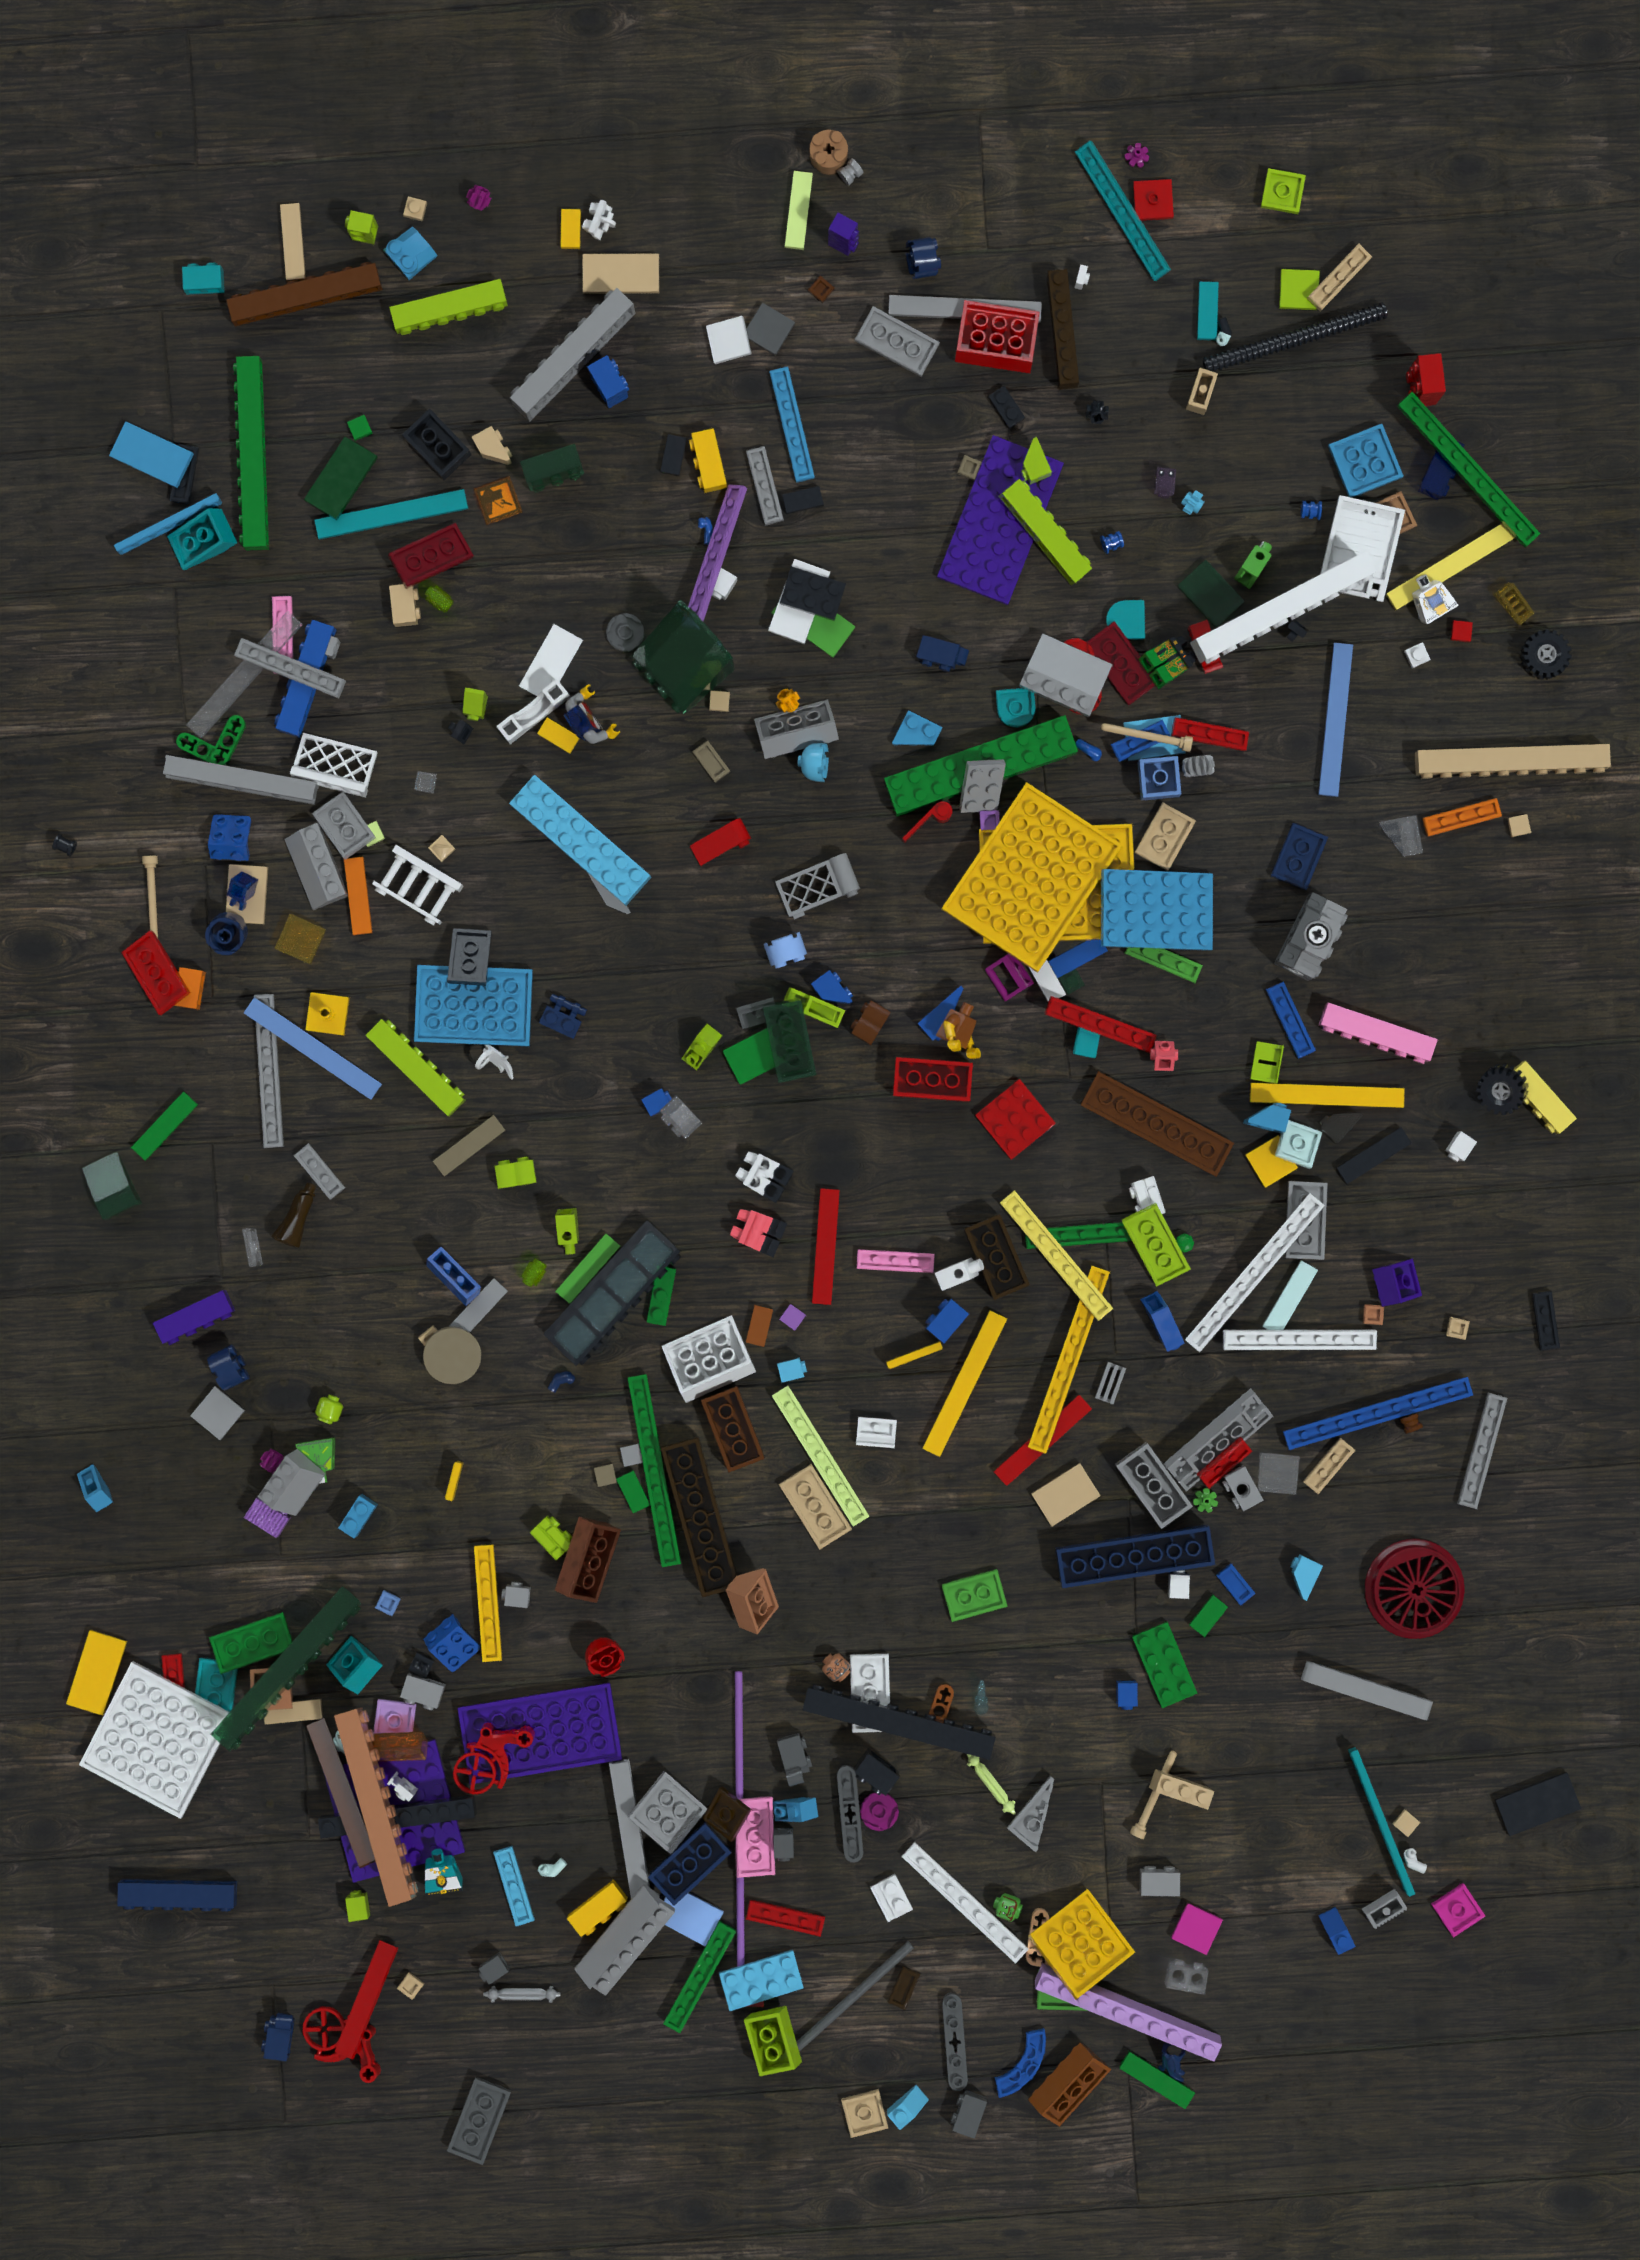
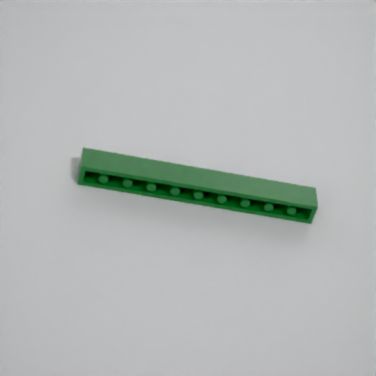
M260 356L236 357V363L233 364L234 374L237 375V382H234L235 394L238 393V401H235V411L238 412L239 420H236L235 425L236 431H239L236 447L237 450H240V458H237V468L240 469L241 477H238V488H241V496H238L239 507H242V515H239V524L243 529V534H240V545H243L246 551L269 550L262 359Z

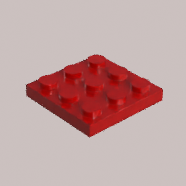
M1020 1079L975 1115L1011 1160L1056 1124Z

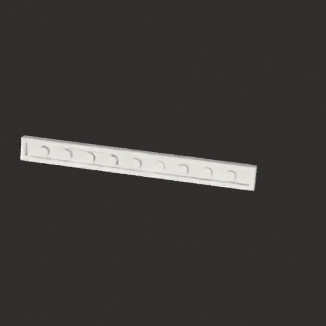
M1310 1193L1185 1340L1200 1352L1325 1205Z

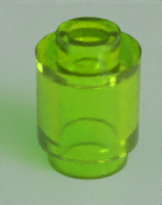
M438 585L435 587L430 586L425 593L427 596L425 600L444 613L454 603L451 599L452 596Z
M534 1258L522 1273V1282L531 1288L533 1285L537 1286L546 1273L547 1265Z

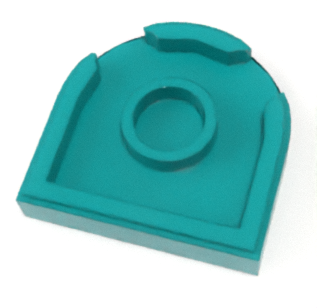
M1124 600L1115 603L1107 613L1106 625L1108 626L1115 621L1128 640L1145 639L1144 600Z
M1023 688L995 691L997 713L1005 725L1019 728L1027 725L1032 720L1035 714L1034 693Z

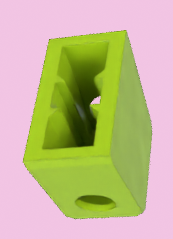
M577 1208L558 1209L555 1215L558 1245H563L564 1254H575V1244L579 1241ZM565 1232H570L571 1236L565 1235Z

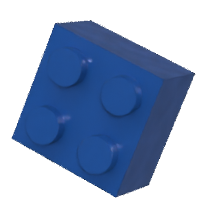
M606 355L587 366L589 375L608 409L628 398V384L623 375L619 376V368L614 359L610 360Z
M951 1298L948 1301L944 1299L938 1306L940 1311L936 1315L932 1313L925 1322L928 1324L925 1328L943 1343L948 1340L969 1315Z

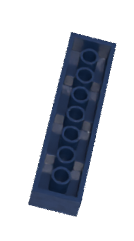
M1208 1525L1055 1548L1062 1588L1215 1565L1210 1527Z

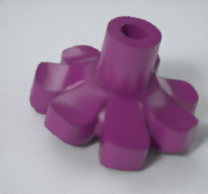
M1136 143L1135 147L1132 145L1128 146L1127 151L1129 153L1125 154V160H1130L1129 165L1131 167H1134L1135 164H1137L1138 168L1143 167V161L1148 162L1149 156L1146 155L1148 148H1141V143Z

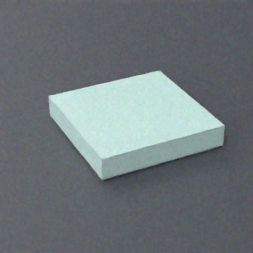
M1288 1120L1286 1132L1281 1133L1274 1156L1311 1169L1322 1132Z

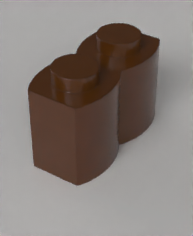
M872 1000L869 1004L865 1002L860 1010L862 1013L859 1020L855 1019L850 1027L853 1030L851 1033L853 1036L870 1046L891 1013Z

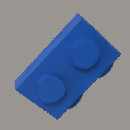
M213 816L208 840L210 859L249 861L248 838L251 826V818L249 816Z
M453 1614L443 1620L435 1630L429 1632L424 1638L428 1650L451 1672L456 1671L480 1650V1645L461 1627L458 1619Z

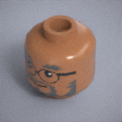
M830 1653L822 1661L824 1663L822 1667L823 1673L833 1682H841L851 1672L849 1670L850 1663L839 1653L833 1656Z

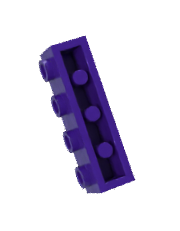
M222 1290L153 1322V1325L162 1344L168 1342L169 1345L180 1341L178 1337L182 1335L189 1337L197 1333V1328L203 1326L206 1329L214 1325L213 1321L219 1318L223 1321L232 1317L231 1313L236 1310L227 1291Z

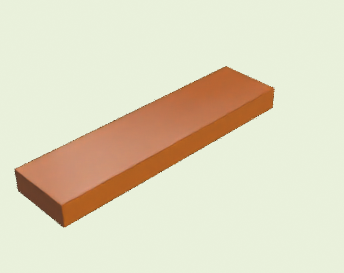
M1495 798L1422 818L1426 835L1429 837L1502 817L1498 800Z
M364 857L344 859L353 935L373 933Z

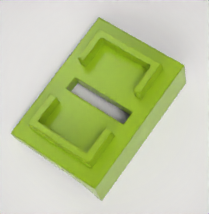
M1257 1041L1250 1079L1277 1084L1284 1045ZM1260 1059L1276 1062V1066L1258 1063Z

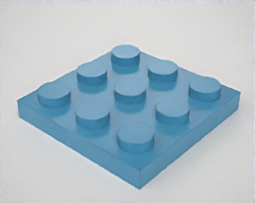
M1383 424L1328 445L1347 495L1350 498L1403 478Z

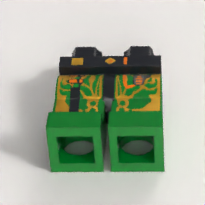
M1183 636L1170 638L1154 649L1145 652L1138 659L1147 673L1153 671L1149 676L1158 690L1186 672L1197 660L1194 652L1190 651L1186 654L1182 649L1187 645V641Z

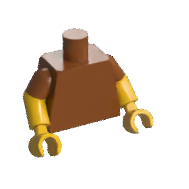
M963 1002L959 1012L953 1009L948 1012L936 1036L948 1041L947 1045L951 1051H961V1048H968L966 1051L968 1058H980V1049L973 1048L974 1042L971 1036L976 1020L969 1016L974 1006Z

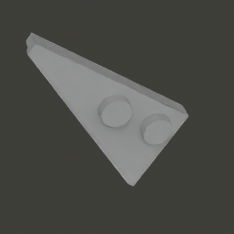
M1051 1775L1007 1826V1829L1035 1852L1038 1850L1050 1794L1053 1788L1054 1778Z

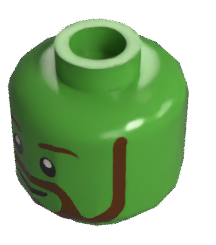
M1004 1893L1001 1898L996 1897L993 1908L996 1909L997 1917L1012 1922L1014 1919L1018 1920L1023 1905L1020 1904L1021 1901L1018 1897Z

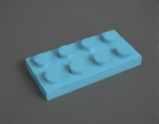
M793 1950L719 1972L729 2011L803 1989Z

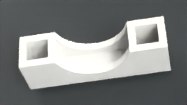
M556 679L544 688L530 704L520 711L511 714L497 725V728L506 740L512 744L568 700L570 696Z

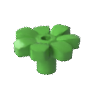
M1204 1488L1203 1493L1199 1490L1195 1493L1198 1498L1193 1499V1504L1199 1505L1198 1511L1203 1512L1205 1509L1209 1513L1213 1510L1211 1506L1216 1507L1218 1505V1502L1214 1500L1217 1497L1216 1493H1210L1208 1488Z

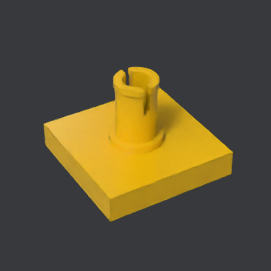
M311 992L305 1030L344 1036L350 998Z

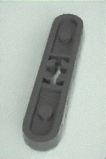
M843 1765L837 1771L843 1848L845 1858L855 1863L863 1857L857 1778L852 1766ZM848 1804H851L852 1812H856L852 1816V1823L849 1822L848 1815H845L848 1812Z
M950 1992L942 2000L948 2082L953 2090L960 2091L967 2086L968 2082L962 2002L958 1994ZM953 2032H956L957 2040H960L957 2043V2051H954L953 2043H949V2041L953 2040Z

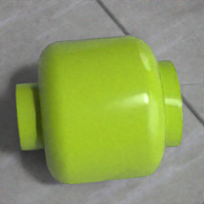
M330 1394L328 1398H320L315 1410V1414L318 1416L317 1419L328 1424L337 1422L343 1410V1404L338 1402L340 1398Z

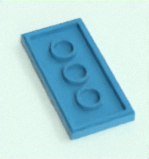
M125 421L109 456L178 488L194 454Z

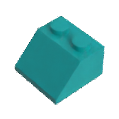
M353 1636L349 1637L327 1663V1667L342 1686L357 1695L383 1666L377 1657Z

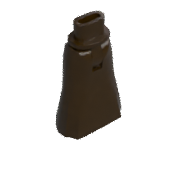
M306 1183L304 1190L301 1189L296 1194L287 1216L271 1238L288 1246L300 1247L305 1221L312 1206L313 1197L316 1196L314 1194L316 1185Z

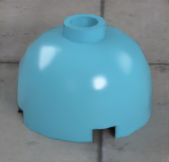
M814 743L808 745L803 750L802 755L798 756V767H801L802 773L806 778L816 782L825 781L824 778L827 777L829 758H826L825 752H829L827 744Z

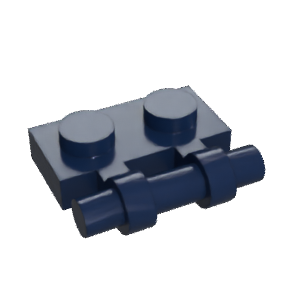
M552 994L549 1001L556 1003L554 1009L546 1006L539 1023L575 1039L582 1023L575 1018L577 1014L585 1016L587 1009L581 1007V1004L577 1002L574 1004L566 1000L564 996ZM565 1007L571 1010L570 1016L560 1012L561 1008Z

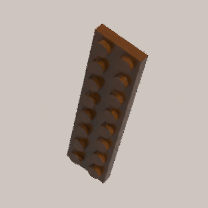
M1099 1071L1080 1105L1217 1177L1234 1145V1142Z

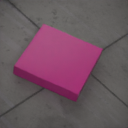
M1461 1883L1431 1904L1453 1938L1485 1917L1464 1883Z
M1187 1902L1171 1939L1207 1955L1223 1919Z

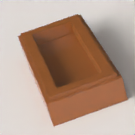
M754 1305L746 1343L765 1346L773 1309Z

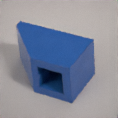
M829 970L811 983V986L823 1001L844 1004L852 1003V993L847 987L843 989L839 983L842 980L836 972L831 973Z

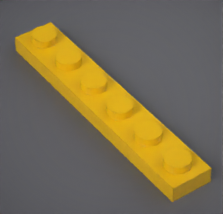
M494 1544L474 1546L482 1662L502 1661Z

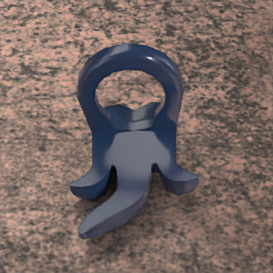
M1166 2042L1162 2047V2065L1158 2068L1161 2071L1167 2069L1168 2074L1172 2078L1183 2082L1184 2079L1181 2076L1185 2072L1180 2068V2061L1185 2055L1186 2050L1181 2048L1182 2051L1178 2056L1168 2055L1166 2051L1168 2047L1173 2045Z

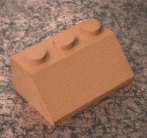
M764 1568L736 1576L726 1589L738 1626L752 1633L758 1634L779 1607L767 1571Z

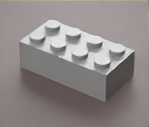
M1143 1443L1115 1463L1117 1469L1161 1529L1193 1507L1148 1443Z

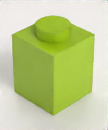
M361 1890L350 1892V1895L345 1899L348 1921L368 1919L370 1917L367 1892L362 1893Z

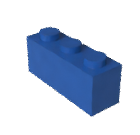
M442 1247L427 1258L426 1266L465 1306L480 1294L481 1286Z

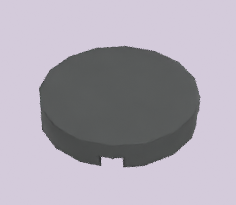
M623 613L613 617L608 623L606 629L607 639L610 645L618 651H633L643 642L644 627L636 616Z

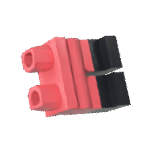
M740 1209L736 1219L744 1221L746 1224L744 1229L733 1226L730 1235L739 1240V1243L774 1258L780 1241L765 1236L763 1233L781 1239L787 1223L753 1210Z

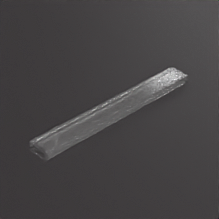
M287 611L258 645L278 653L303 624ZM243 660L187 723V726L200 738H203L264 668Z

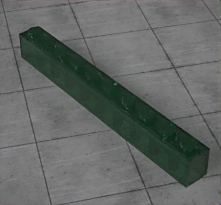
M342 1586L210 1735L229 1752L232 1749L236 1750L241 1745V1739L245 1734L249 1735L256 1726L254 1724L259 1719L263 1720L269 1713V1707L272 1704L276 1705L281 1700V1694L285 1689L288 1691L295 1684L294 1679L306 1672L309 1662L311 1660L315 1661L322 1653L320 1650L325 1645L331 1644L335 1638L333 1635L338 1630L342 1631L346 1627L349 1617L351 1615L354 1617L361 1608L359 1606L361 1602Z

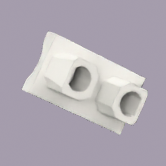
M600 200L599 203H591L589 213L594 215L593 220H584L582 226L586 232L590 233L597 240H601L603 232H607L609 227L614 228L616 222L612 220L614 215L611 213L612 208L604 200Z

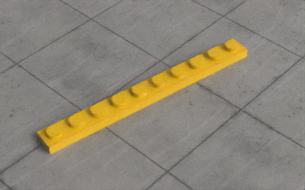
M1091 1266L1088 1279L1102 1294L1110 1272ZM1081 1300L1078 1303L1028 1445L1029 1448L1045 1454L1047 1453L1094 1319V1315Z

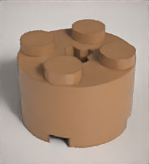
M823 130L812 138L810 143V161L813 167L823 174L837 173V170L847 162L848 145L846 139L839 131Z

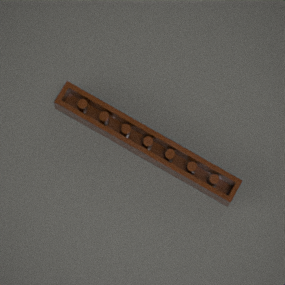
M365 262L360 267H345L340 272L329 271L324 273L323 276H309L299 282L292 280L287 282V285H272L267 290H252L247 295L236 294L226 300L234 326H239L383 289L376 264Z

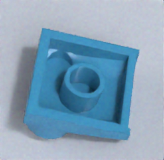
M413 226L397 239L391 240L383 250L408 280L413 278L437 257L432 247Z

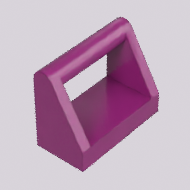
M1007 954L985 969L1005 1002L1034 984L1022 963L1010 954ZM1001 963H1004L1019 987L1011 994L1007 992L993 970Z

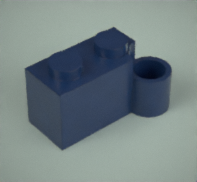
M923 635L917 659L924 666L931 667L936 665L939 666L938 669L949 672L950 668L955 669L956 664L965 666L969 650L955 643Z
M277 2013V2016L272 2015L270 2021L265 2022L264 2033H267L266 2040H263L261 2048L265 2059L288 2060L295 2021L293 2015Z

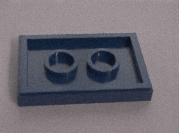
M1292 823L1271 877L1306 891L1328 837Z

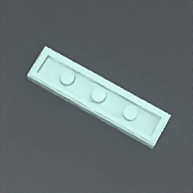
M1300 1260L1262 1327L1267 1330H1283L1316 1275L1317 1269Z

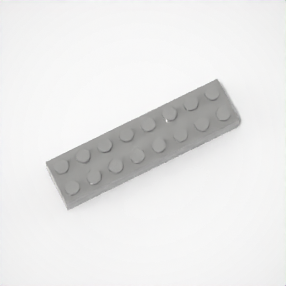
M618 288L614 291L610 290L605 295V300L600 305L597 304L591 310L592 314L587 319L584 317L578 323V328L574 332H569L564 338L565 341L560 346L557 345L551 351L552 355L547 360L543 359L538 364V369L525 377V382L521 387L517 386L511 392L512 396L510 399L513 407L529 422L636 314L634 304Z

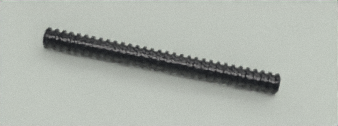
M1383 302L1379 303V305L1374 304L1373 307L1368 306V309L1362 308V311L1358 309L1356 312L1352 311L1351 314L1340 315L1339 318L1336 316L1333 320L1330 318L1328 321L1323 320L1322 323L1317 322V325L1313 323L1311 326L1301 327L1300 330L1294 329V332L1289 331L1288 334L1285 332L1283 335L1278 334L1277 337L1272 336L1271 339L1266 338L1265 341L1262 339L1260 342H1254V344L1249 343V346L1243 345V348L1237 347V350L1233 348L1232 351L1227 350L1226 353L1221 352L1220 355L1215 354L1214 357L1211 355L1208 359L1204 357L1203 366L1205 370L1216 372L1217 369L1220 371L1223 367L1227 369L1228 366L1233 367L1234 364L1239 365L1240 362L1243 364L1246 360L1249 362L1251 359L1256 360V357L1262 358V355L1268 356V353L1272 355L1273 352L1278 353L1279 350L1284 351L1285 348L1290 349L1291 346L1294 348L1296 345H1302V343L1307 344L1308 341L1313 342V339H1323L1325 336L1329 337L1330 334L1336 335V332L1339 334L1342 330L1345 332L1347 329L1352 330L1353 327L1358 328L1359 325L1364 326L1365 323L1368 325L1370 322H1376V320L1381 321V318L1387 319V309Z

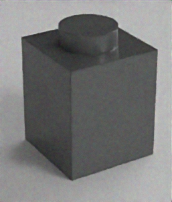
M498 1952L480 1964V1971L478 1973L484 1982L487 1981L490 1985L508 1973L510 1967L502 1954Z

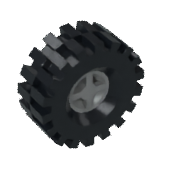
M1540 630L1524 642L1525 644L1522 646V653L1520 654V659H1523L1521 664L1522 667H1526L1525 671L1527 673L1530 672L1533 678L1539 677L1538 679L1540 680L1544 678L1548 680L1558 676L1568 667L1572 656L1570 651L1572 650L1571 646L1568 647L1567 645L1569 641L1563 639V634L1558 635L1555 630Z
M1496 1064L1494 1067H1490L1478 1082L1479 1086L1476 1088V1092H1480L1477 1095L1478 1100H1483L1480 1103L1482 1106H1488L1487 1111L1490 1112L1493 1109V1114L1498 1115L1501 1112V1115H1506L1508 1112L1511 1114L1515 1110L1517 1111L1528 1095L1529 1091L1527 1089L1529 1085L1524 1083L1527 1078L1525 1076L1521 1077L1522 1071L1518 1070L1516 1072L1513 1065L1507 1068L1508 1064H1503L1501 1067L1500 1064Z

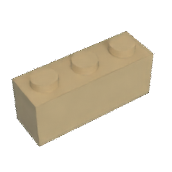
M1155 1769L1149 1788L1157 1793L1207 1810L1214 1791L1207 1786Z

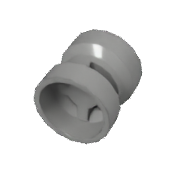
M853 158L847 162V166L837 170L840 178L848 186L853 183L855 177H860L864 173L860 165Z

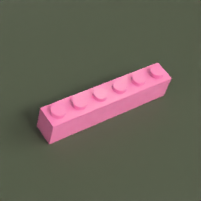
M1331 1003L1325 1004L1318 1025L1323 1027L1322 1030L1325 1032L1333 1033L1336 1031L1341 1033L1340 1036L1351 1040L1354 1037L1359 1039L1361 1044L1369 1046L1372 1043L1377 1045L1379 1050L1388 1052V1049L1396 1051L1395 1055L1406 1058L1408 1055L1414 1057L1413 1061L1421 1064L1431 1061L1438 1040Z

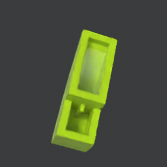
M793 988L788 989L782 1006L838 1028L845 1010Z

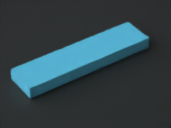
M513 1846L494 1851L493 1853L515 1926L534 1921V1915Z

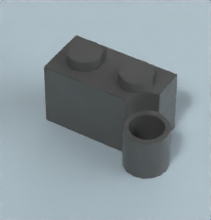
M800 1733L778 1738L777 1743L789 1787L804 1783L803 1773L810 1772L809 1767H812L810 1755L806 1756L804 1751L807 1748L805 1737H801Z

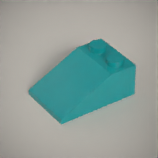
M215 508L206 509L167 536L182 570H187L217 556L237 544L223 510Z

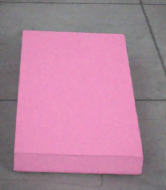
M773 1797L741 1798L739 1800L752 1810L735 1838L736 1877L775 1875Z

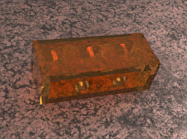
M423 1732L373 1733L375 1740L372 1743L374 1749L377 1748L380 1755L378 1761L426 1760L428 1741Z

